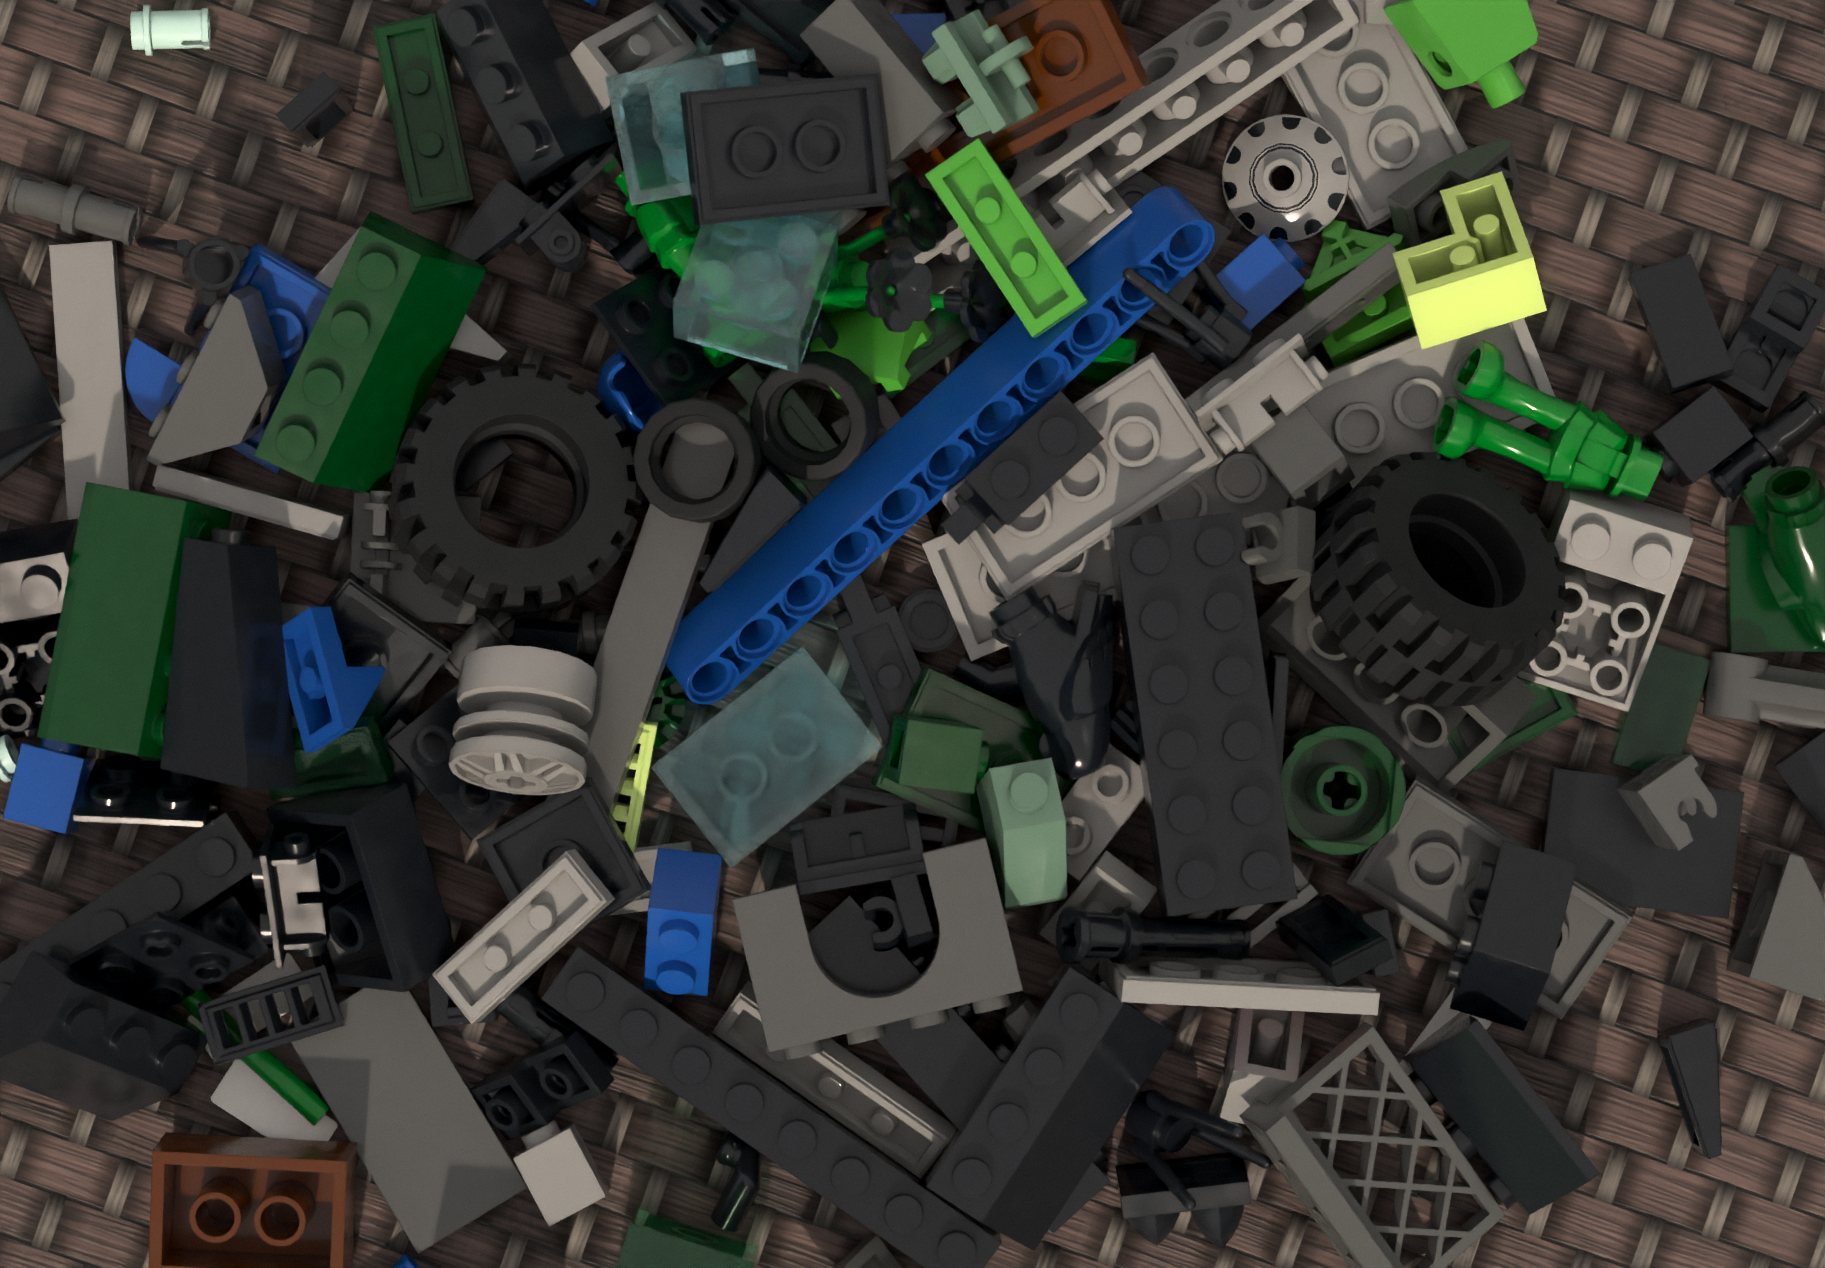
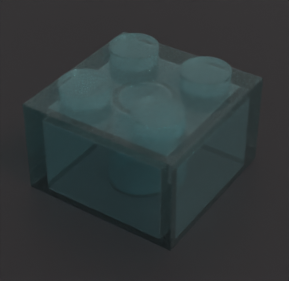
M754 48L605 77L631 206L691 195L680 93L761 85Z
M800 215L701 225L673 300L674 337L799 373L837 264L838 226Z

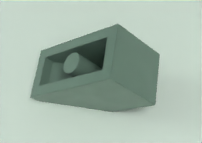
M1052 758L989 768L984 778L977 784L976 790L1003 910L1066 899V819Z

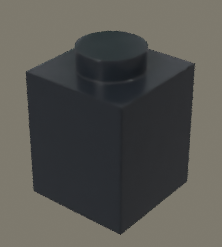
M1715 386L1701 391L1643 436L1650 445L1651 451L1663 455V463L1658 474L1667 483L1676 479L1681 487L1696 482L1753 437Z

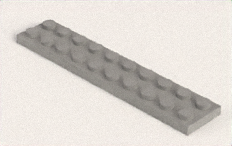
M1524 318L1423 350L1417 333L1327 370L1329 377L1320 383L1323 389L1304 402V405L1345 456L1356 477L1350 481L1352 488L1373 467L1379 466L1387 458L1399 454H1410L1411 452H1432L1431 445L1436 422L1443 404L1449 397H1455L1471 404L1480 411L1521 430L1537 424L1507 409L1469 398L1454 390V381L1462 363L1477 342L1484 340L1495 345L1503 352L1506 372L1516 379L1555 397ZM1272 398L1262 405L1267 413L1278 408ZM1216 424L1206 434L1223 458V461L1124 526L1242 511L1243 517L1263 512H1274L1286 509L1289 496L1260 460L1251 444L1241 452L1234 448L1225 455L1210 436L1212 432L1219 428ZM1470 447L1465 453L1473 451L1477 447ZM1338 503L1326 509V512L1334 509ZM1244 527L1247 545H1249L1250 528ZM945 531L921 541L970 660H976L1008 646L993 638L991 630L996 627V624L988 613L1005 601L1006 598L968 540L965 539L961 544H958ZM1108 536L1032 585L1040 598L1050 594L1056 604L1057 613L1067 621L1072 619L1077 591L1082 580L1099 582L1098 595H1113V601L1117 600Z

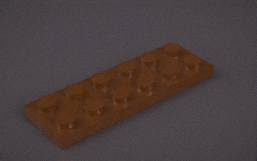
M1024 0L986 21L989 27L998 24L1009 44L1024 36H1027L1034 48L1019 60L1031 78V81L1025 85L1040 110L1029 118L995 134L990 130L975 137H970L966 134L955 116L951 122L956 129L944 142L928 153L921 148L906 162L911 169L909 174L914 175L918 179L922 188H929L938 197L925 174L978 138L983 141L997 164H1000L1150 85L1151 82L1110 0ZM959 78L948 82L963 102L970 98ZM889 205L865 208L867 210L865 216L840 236H837L833 231L818 245L823 251L822 256L831 253L833 246L849 243L881 225L882 218L892 212Z

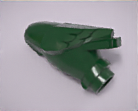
M1769 465L1752 474L1748 478L1749 482L1743 487L1744 491L1741 493L1756 522L1755 532L1759 561L1768 585L1781 610H1796L1808 634L1821 647L1825 648V488L1822 482L1817 479L1816 473L1808 467L1794 466L1782 468L1780 465L1771 468Z

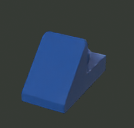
M309 607L282 625L289 695L305 753L317 752L354 728L386 671L383 666L347 667L342 650V642L338 635L331 607Z

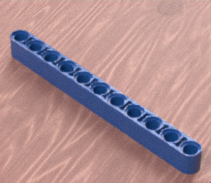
M1167 186L1152 190L1131 208L1132 213L1066 267L1089 303L1037 338H1033L1018 315L1015 314L865 451L847 470L841 473L790 520V524L781 528L728 581L714 593L709 594L680 621L666 666L691 701L697 704H711L728 695L934 507L948 491L960 483L972 470L1156 303L1124 279V269L1129 267L1134 269L1165 293H1168L1205 259L1215 242V231L1212 225L1180 191L1174 187Z

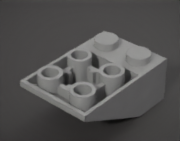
M1563 489L1546 540L1547 542H1554L1560 556L1559 565L1556 568L1557 571L1564 572L1566 591L1563 600H1565V611L1562 623L1556 629L1555 638L1516 677L1629 712L1694 539L1690 517L1647 502H1639L1622 494L1613 499L1603 494V492Z

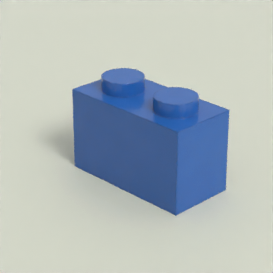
M658 848L648 905L644 989L664 991L674 995L693 994L708 996L717 933L722 855Z

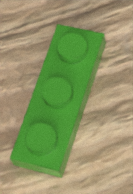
M980 138L925 174L1033 338H1037L1089 303Z

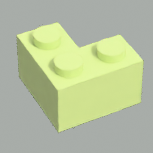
M1502 171L1440 191L1452 235L1392 253L1422 350L1547 311L1534 257Z

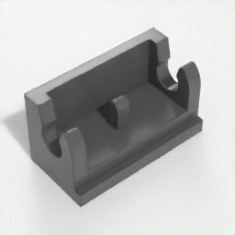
M1669 753L1617 789L1655 845L1659 848L1680 851L1694 841L1688 824L1682 821L1679 816H1683L1686 813L1691 816L1696 814L1697 806L1695 799L1700 803L1702 812L1708 817L1715 818L1717 816L1716 801L1694 770L1699 764L1692 754Z

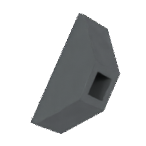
M247 285L230 293L228 296L226 294L220 295L211 307L204 322V327L209 329L210 333L201 351L194 349L182 364L176 378V382L181 384L182 388L173 406L166 404L156 416L149 430L148 436L154 439L155 442L146 458L147 461L156 466L240 444L261 431L287 380V375L260 290Z

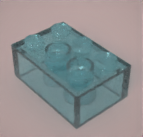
M802 646L651 768L719 854L722 855L727 864L733 868L884 746L805 647Z

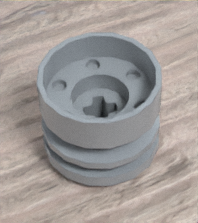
M491 646L467 653L461 662L457 702L461 710L468 715L460 717L453 726V736L456 743L451 748L449 767L452 773L468 783L489 790L511 794L540 796L564 794L579 789L586 781L587 764L584 756L589 751L590 740L587 733L578 727L586 725L593 717L597 675L594 668L583 660L568 654L532 646Z

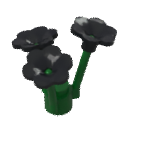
M909 173L900 176L895 183L888 186L889 207L892 212L882 218V224L849 243L833 246L831 249V260L816 264L810 272L808 281L809 292L815 305L820 307L823 312L832 313L852 308L856 311L867 310L871 316L882 318L886 328L895 333L907 331L913 321L925 320L930 314L931 308H944L948 314H960L961 322L965 327H968L970 337L974 342H985L988 339L989 332L997 331L1000 324L1001 314L998 304L1001 300L1002 291L981 260L975 261L972 270L964 272L961 288H948L944 294H928L933 281L931 271L925 264L915 263L914 257L909 250L904 248L892 249L885 259L875 260L870 264L858 259V254L888 237L892 239H897L901 236L909 238L914 246L922 252L930 251L936 246V243L946 238L947 226L940 216L941 205L938 197L929 188H922L918 179Z

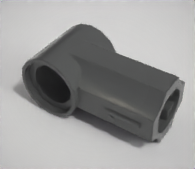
M1712 652L1702 715L1750 723H1759L1760 719L1781 722L1785 725L1825 729L1824 673L1768 665L1769 660L1763 658Z

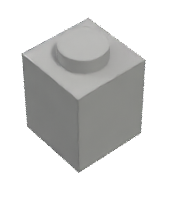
M552 1120L548 1125L533 1130L521 1137L526 1148L519 1151L513 1157V1160L548 1226L607 1196L610 1189L575 1123L560 1130L556 1121Z

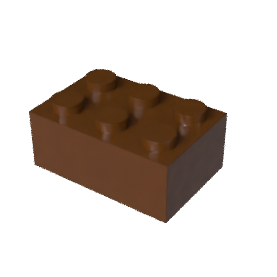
M166 1132L152 1150L148 1268H352L357 1143Z

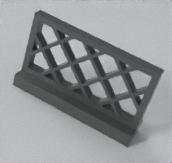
M1366 1022L1361 1024L1269 1104L1258 1099L1239 1115L1349 1268H1405L1400 1262L1404 1234L1429 1236L1426 1257L1414 1268H1446L1505 1216L1503 1210L1372 1025ZM1367 1047L1376 1059L1372 1086L1347 1085L1349 1062ZM1332 1077L1331 1083H1325ZM1388 1078L1396 1088H1387ZM1312 1093L1329 1094L1324 1128L1303 1126L1293 1112ZM1344 1095L1370 1097L1365 1131L1339 1129ZM1385 1098L1405 1100L1408 1104L1409 1113L1405 1134L1380 1132ZM1422 1126L1429 1135H1421ZM1312 1138L1322 1139L1320 1149ZM1337 1140L1363 1142L1357 1175L1337 1174L1332 1167ZM1378 1143L1403 1145L1398 1178L1373 1176ZM1419 1146L1438 1147L1443 1154L1438 1180L1413 1179ZM1455 1172L1462 1182H1454ZM1347 1186H1355L1354 1196ZM1371 1187L1396 1189L1391 1222L1371 1221L1367 1216L1366 1212ZM1411 1190L1436 1192L1431 1224L1406 1223ZM1452 1193L1471 1194L1481 1208L1462 1226L1446 1225ZM1380 1233H1389L1387 1242Z

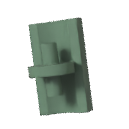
M979 9L956 21H948L931 33L936 42L924 54L922 62L933 80L941 85L951 82L956 78L960 79L970 98L956 107V118L968 136L975 137L990 130L995 134L1029 118L1040 110L1025 85L1031 81V78L1019 60L1034 48L1027 36L1021 37L1009 44L998 24L989 27Z

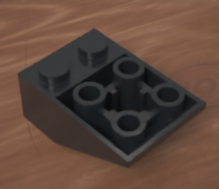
M78 518L0 532V737L7 734L13 739L38 734L77 532Z

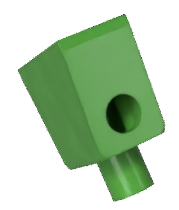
M1395 0L1383 8L1387 17L1434 81L1444 90L1477 81L1491 109L1511 102L1526 91L1510 59L1530 48L1538 41L1539 34L1527 0Z

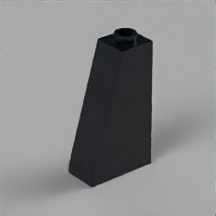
M212 527L211 538L184 537L160 769L245 789L295 788L297 774L282 630L283 620L276 547L250 543L251 531L235 528Z

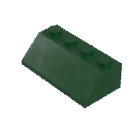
M370 211L360 227L254 456L311 483L370 493V491H381L390 474L404 436L422 407L488 267Z
M86 482L37 737L161 759L184 537L211 538L212 527L229 528L232 511Z

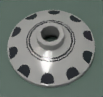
M1275 115L1253 123L1235 139L1224 161L1222 187L1230 211L1248 231L1257 236H1261L1264 233L1270 241H1276L1280 237L1285 242H1295L1318 234L1337 217L1348 194L1349 167L1341 145L1325 127L1302 116ZM1285 165L1293 171L1294 182L1289 189L1280 191L1272 184L1271 177L1277 167Z

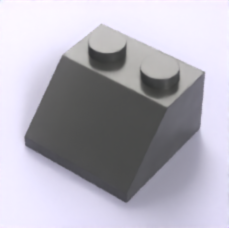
M1765 850L1726 970L1824 1002L1825 901L1803 857L1791 853Z

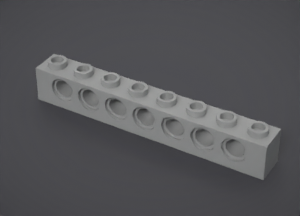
M1220 0L1138 56L1151 82L1150 85L998 165L1030 214H1033L1038 209L1047 221L1053 225L1061 216L1055 211L1048 200L1073 181L1082 171L1088 176L1097 168L1110 185L1115 188L1360 21L1348 0ZM939 196L938 199L941 205L940 216L947 226V236L942 241L936 243L933 249L928 252H922L914 246L909 238L902 236L897 239L890 237L884 239L890 251L892 249L904 248L912 253L915 263H922L928 266L933 278L928 294H944L948 288H961L964 272L972 270L975 261L981 260Z

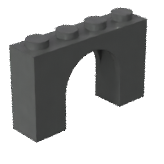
M835 0L800 34V37L834 78L877 74L888 186L895 183L900 176L911 172L906 162L921 148L928 153L944 142L955 131L956 127L952 124L951 120L956 116V107L963 103V101L948 83L941 85L933 80L922 62L924 54L879 0ZM685 146L670 160V163L690 186ZM865 208L724 222L721 225L766 279L786 272H790L796 277L822 256L823 251L818 245L833 231L837 236L842 235L865 216L867 210Z
M982 837L922 852L938 917V943L934 956L925 971L911 984L891 993L871 995L849 990L834 981L823 970L813 951L797 883L732 899L768 1051L774 1052L783 1049L785 1060H792L822 1052L821 1040L843 1034L847 1036L848 1045L884 1037L886 1036L884 1024L908 1018L911 1029L949 1021L947 1009L972 1003L975 1014L1011 1006L1010 993L1023 991L986 838Z

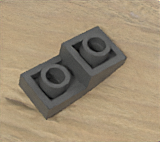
M1500 139L1464 151L1427 169L1390 194L1387 199L1394 231L1397 234L1404 235L1406 249L1430 242L1449 227L1440 193L1441 190L1502 171L1511 197L1513 198L1521 192L1513 144L1505 139Z

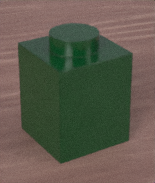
M894 714L885 778L899 785L974 794L976 779L984 778L989 760L988 742L982 740L984 730L969 723Z

